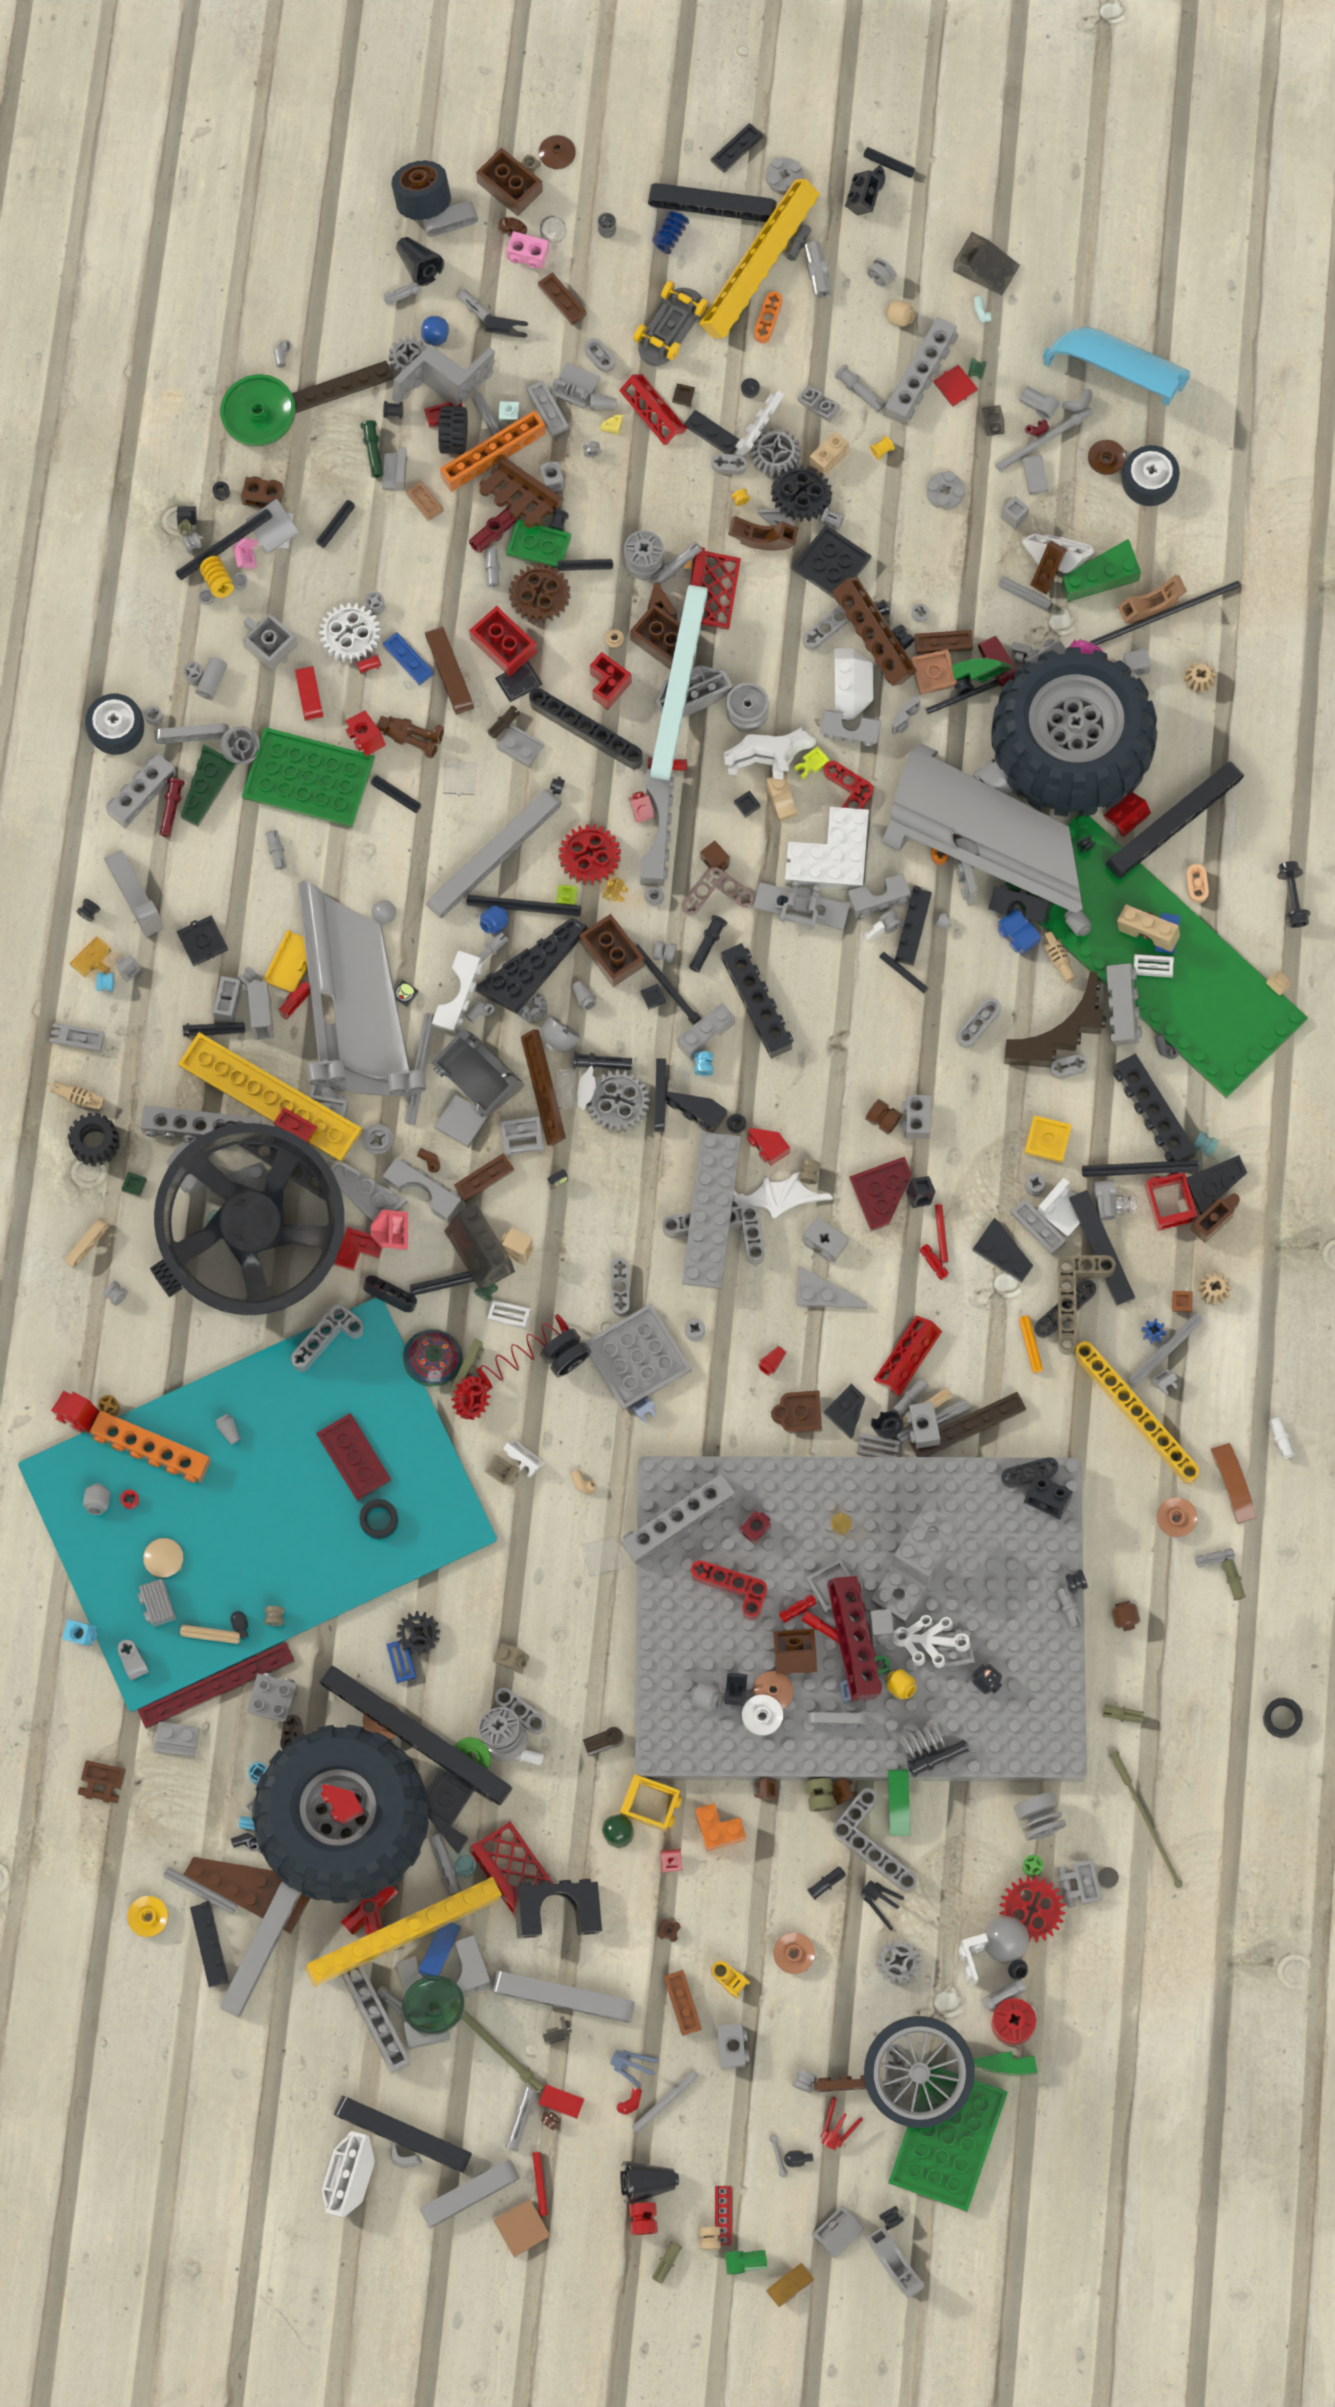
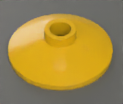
M154 1896L140 1897L128 1909V1925L139 1936H156L167 1925V1907L160 1899ZM147 1914L152 1915V1919L150 1921L145 1920V1916Z

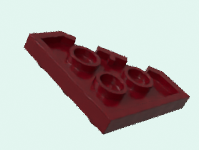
M905 1156L849 1176L870 1232L888 1226L912 1176Z

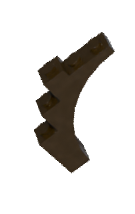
M1089 972L1087 988L1083 998L1074 1012L1064 1022L1038 1036L1025 1039H1006L1004 1064L1051 1068L1052 1061H1056L1057 1050L1076 1051L1077 1045L1081 1044V1033L1100 1034L1101 1029L1105 1028L1106 1016H1103V1010L1099 1009V997H1096V990L1100 991L1101 979H1097V972Z

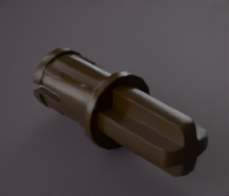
M510 706L502 716H499L498 720L487 731L488 735L496 739L506 728L508 729L511 722L520 715L519 711L515 712L517 708Z

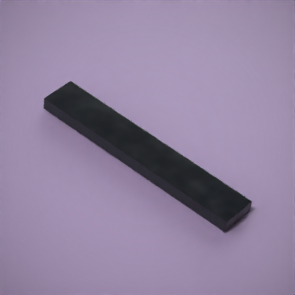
M1088 1190L1069 1197V1201L1093 1255H1107L1115 1260L1116 1265L1113 1275L1104 1279L1116 1306L1135 1299V1295ZM1103 1263L1101 1265L1102 1269L1104 1270H1110L1112 1268L1109 1263Z

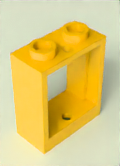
M634 1774L620 1815L667 1832L668 1827L672 1828L676 1816H673L675 1808L679 1809L683 1800V1797H680L681 1791ZM640 1785L673 1797L664 1823L631 1812Z

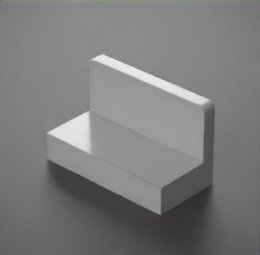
M399 447L398 454L385 453L383 489L405 490L406 448Z
M841 2206L812 2235L825 2247L833 2258H836L864 2228L844 2206Z

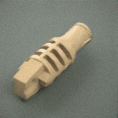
M1051 931L1045 933L1043 936L1046 944L1044 948L1054 968L1059 969L1065 983L1072 982L1076 979V975L1069 965L1070 958L1059 939L1056 940Z
M57 1081L53 1082L52 1085L54 1087L51 1086V1093L66 1097L68 1102L99 1111L103 1108L105 1100L92 1093V1091L75 1085L67 1086Z

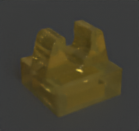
M619 878L609 880L602 897L608 901H624V898L619 893L620 891L623 893L628 892V888L624 885V881Z

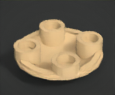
M161 1538L151 1542L146 1547L143 1555L144 1565L154 1577H169L181 1570L183 1552L175 1541Z

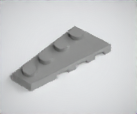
M337 1161L330 1167L340 1190L372 1222L382 1209L399 1211L408 1203L403 1197H399L393 1191L384 1188L373 1179L364 1176L344 1162Z

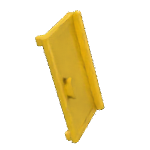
M290 930L286 931L263 981H267V984L287 992H295L307 969L303 936L292 933Z

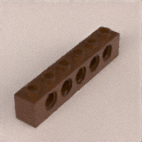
M847 578L832 591L836 602L841 605L847 619L852 622L856 633L864 641L866 649L873 655L876 665L885 674L887 682L892 686L901 685L917 672L916 668L859 578Z

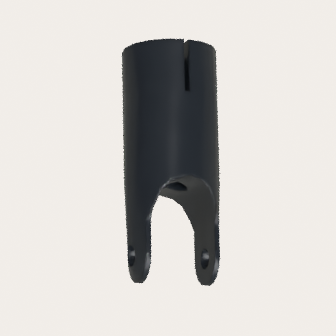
M487 315L485 332L525 338L527 333L518 332L513 326H528V322Z

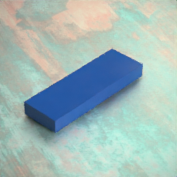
M398 632L382 643L383 647L419 686L434 675L432 669Z
M450 1923L436 1931L419 1967V1973L436 1980L438 1979L461 1930V1926Z

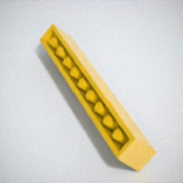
M807 179L794 180L700 321L699 325L712 338H724L729 334L730 328L739 319L740 313L749 304L750 298L758 290L762 280L767 277L769 269L777 262L779 254L787 247V242L797 232V227L806 218L809 209L816 203L820 193Z
M491 1877L307 1963L305 1968L313 1987L319 1986L499 1901L502 1894L494 1878Z

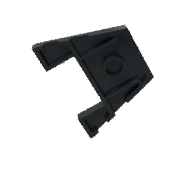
M440 1770L426 1790L429 1803L428 1818L453 1850L459 1854L469 1838L451 1826L474 1792L492 1803L493 1801L450 1772Z

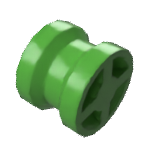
M1037 1855L1026 1857L1022 1866L1025 1875H1029L1032 1878L1039 1876L1043 1870V1860Z

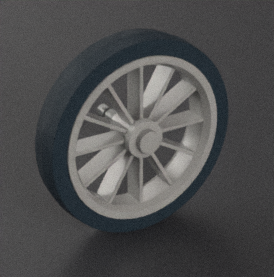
M926 2016L906 2017L884 2028L870 2045L864 2064L866 2089L877 2109L890 2120L913 2128L936 2126L956 2115L970 2096L975 2076L973 2057L963 2037L947 2023ZM910 2033H925L920 2062L916 2060L908 2036ZM928 2033L942 2039V2044L923 2063ZM906 2035L914 2064L909 2062L891 2046L894 2041ZM947 2043L953 2050L956 2058L928 2067L927 2065ZM890 2047L911 2067L906 2068L881 2063L886 2050ZM955 2061L958 2062V2078L930 2073L932 2069ZM880 2066L909 2071V2074L881 2083ZM934 2076L957 2081L950 2097L935 2085L929 2077ZM910 2077L909 2082L891 2100L882 2086ZM914 2081L915 2088L911 2109L907 2110L898 2106L895 2102ZM926 2081L947 2098L944 2103L934 2109L924 2084ZM922 2083L931 2110L913 2111L918 2084Z

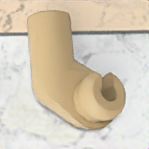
M580 1470L571 1472L578 1491L586 1494L595 1492L597 1489L595 1481L583 1480Z

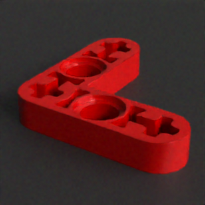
M829 761L825 764L824 776L851 793L841 808H849V803L856 801L860 805L858 809H863L873 795L872 784L836 761ZM836 768V773H829V769ZM850 776L854 779V782L851 785H847L843 782V779ZM867 787V788H868V793L865 792V793L862 795V800H861V799L859 798V796L861 795V788H862V789H865V788Z

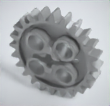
M616 1070L615 1075L609 1071L608 1077L601 1074L602 1080L595 1079L596 1088L592 1099L587 1103L591 1105L587 1107V1111L592 1112L590 1118H597L595 1124L602 1123V1129L609 1126V1132H612L613 1128L617 1129V1133H620L621 1128L628 1132V1126L635 1129L634 1123L641 1124L640 1117L646 1118L644 1111H649V1106L645 1105L650 1103V1099L645 1098L649 1095V1091H643L646 1085H639L641 1078L634 1080V1073L628 1077L626 1070L623 1072V1075H620L619 1070ZM608 1087H614L616 1091L614 1093H608L606 1089ZM632 1091L635 1093V1096L628 1098L625 1096V1093ZM621 1099L618 1104H615V1101ZM604 1105H609L611 1109L609 1111H603L601 1107ZM625 1109L629 1110L630 1114L623 1116L620 1112Z

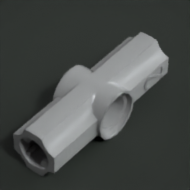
M810 241L808 244H805L809 279L812 280L815 297L820 299L826 298L828 295H831L827 262L823 257L821 243Z

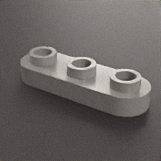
M985 999L957 1032V1042L960 1046L971 1047L998 1017L1001 1011V1004L997 999ZM989 1007L994 1008V1011L989 1012L987 1009ZM979 1021L982 1025L976 1026L975 1023ZM969 1036L970 1039L965 1041L963 1037Z

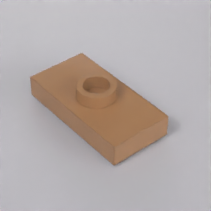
M422 481L406 491V495L428 522L444 511L443 507Z

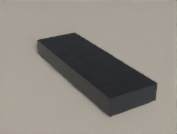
M749 123L711 158V162L725 173L763 138V134Z

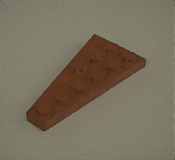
M199 1857L192 1858L183 1874L262 1919L282 1882L273 1870ZM301 1893L284 1931L289 1934L292 1933L311 1898Z

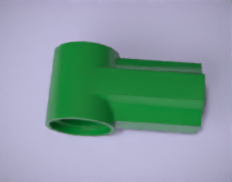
M765 2250L724 2253L727 2275L741 2274L750 2270L767 2269Z

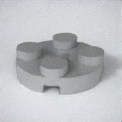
M774 158L766 170V182L778 194H786L795 179H803L800 163L791 158ZM787 173L789 177H785V179H782V176L780 174Z
M952 471L938 473L928 482L927 498L937 508L941 507L944 510L953 509L963 500L964 483ZM944 487L949 488V494L941 493Z

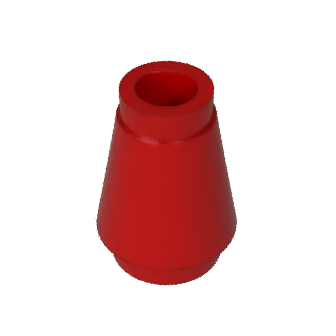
M777 1346L760 1359L759 1369L768 1376L774 1374L786 1355L785 1350Z

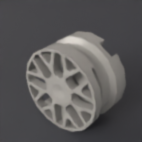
M876 258L873 261V265H870L866 271L870 279L873 277L874 283L881 287H886L889 284V280L896 276L892 266L881 258Z

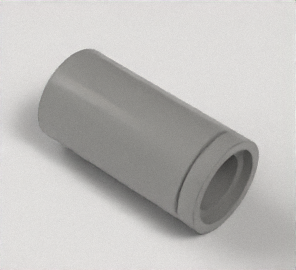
M216 657L209 658L195 691L197 695L208 700L214 698L227 668L226 662Z

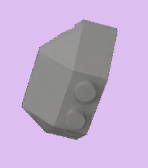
M701 665L692 668L682 718L717 703L732 690L733 685L725 670H717ZM669 679L664 681L659 696L656 699V704L661 714L663 712Z

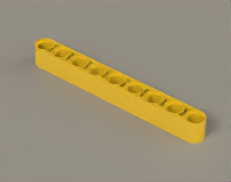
M1086 1341L1080 1342L1075 1351V1358L1180 1480L1187 1484L1193 1483L1199 1473L1197 1464L1094 1346ZM1086 1349L1089 1351V1355L1082 1356L1079 1350ZM1100 1364L1102 1366V1370L1095 1371L1092 1368V1365ZM1113 1379L1116 1384L1108 1386L1105 1380ZM1126 1394L1129 1399L1121 1401L1118 1395ZM1139 1409L1142 1414L1134 1416L1131 1410ZM1152 1424L1155 1430L1147 1431L1144 1425ZM1165 1439L1168 1445L1160 1446L1158 1440ZM1178 1454L1181 1460L1173 1461L1171 1455ZM1184 1470H1193L1194 1476L1189 1477L1185 1475Z

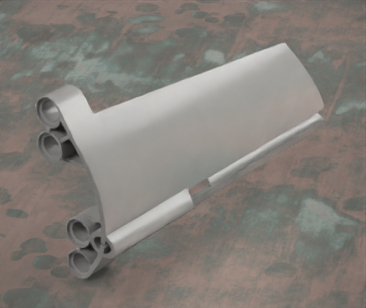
M920 743L911 751L891 808L890 823L883 838L884 845L900 852L906 841L909 842L910 838H913L1070 911L1078 913L1083 909L1068 826L936 759L937 750ZM953 834H958L975 842L979 848V855L977 856L957 847L953 841Z
M306 881L300 882L298 884L319 1060V1062L306 1064L308 1083L311 1085L328 1086L334 1091H350L381 1096H410L425 1091L424 1069L423 1071H410L381 924L325 895L317 886ZM322 993H328L333 999L334 1024H328L323 1018Z

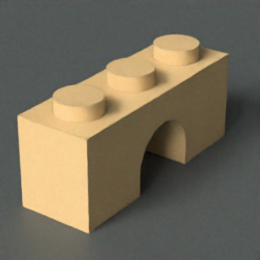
M1125 905L1117 920L1119 931L1136 938L1139 933L1144 934L1153 940L1155 946L1172 952L1180 937L1178 925Z

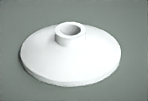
M756 1695L745 1703L742 1710V1720L750 1732L761 1736L769 1735L780 1727L783 1720V1710L775 1698L769 1695ZM759 1714H766V1719H759Z

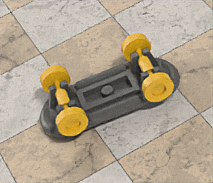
M670 280L665 284L661 293V297L666 300L647 328V326L640 324L633 336V341L639 343L638 351L640 357L644 362L652 366H661L670 360H675L681 349V343L697 318H701L709 305V300L702 298L693 289L683 287L674 290L675 283Z

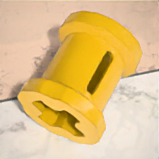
M886 435L877 444L870 445V450L877 460H880L882 455L888 451L895 449L892 441Z

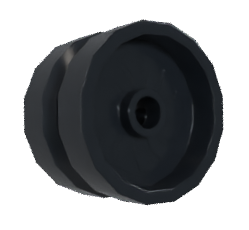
M573 1328L559 1334L540 1352V1356L545 1363H552L550 1368L556 1377H562L570 1373L591 1354V1349L585 1342L579 1343L581 1336Z

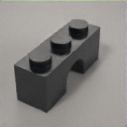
M1001 885L1000 888H993L988 907L989 910L1008 915L1013 911L1016 904L1023 902L1026 906L1025 919L1048 924L1053 902L1040 896H1031L1030 892L1026 890L1011 891L1012 887Z

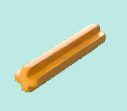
M1022 1316L1019 1318L1032 1372L1039 1373L1043 1371V1366L1030 1316Z

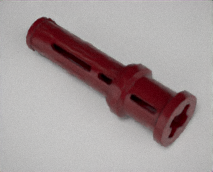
M168 778L169 786L167 793L164 795L166 803L159 835L163 837H171L176 808L182 799L180 794L182 787L185 785V782L181 779Z

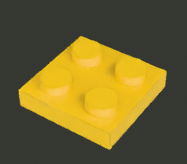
M1034 1115L1024 1154L1063 1163L1072 1124Z

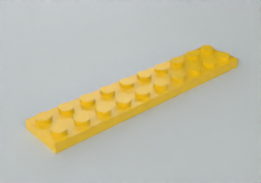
M201 1033L197 1034L178 1063L180 1068L272 1122L275 1121L283 1107L316 1125L318 1129L309 1143L340 1162L343 1161L362 1132V1128Z

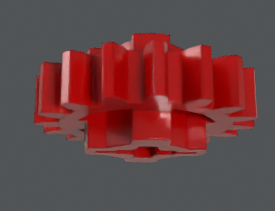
M468 1376L467 1379L462 1378V1384H456L457 1391H452L455 1394V1397L451 1398V1401L455 1402L452 1408L456 1409L455 1414L459 1415L460 1418L474 1420L475 1417L480 1418V1412L485 1413L484 1407L489 1406L487 1399L491 1398V1395H487V1392L490 1389L485 1387L486 1382L482 1381L481 1378Z

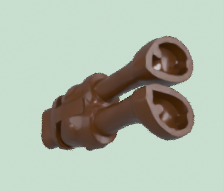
M381 716L377 723V728L383 732V735H387L400 745L408 743L423 750L425 756L430 759L436 755L438 745L441 744L444 735V726L442 725L435 726L433 730H426L412 724V720L407 718H393L392 716L387 718ZM411 734L423 737L430 741L425 742L411 736Z

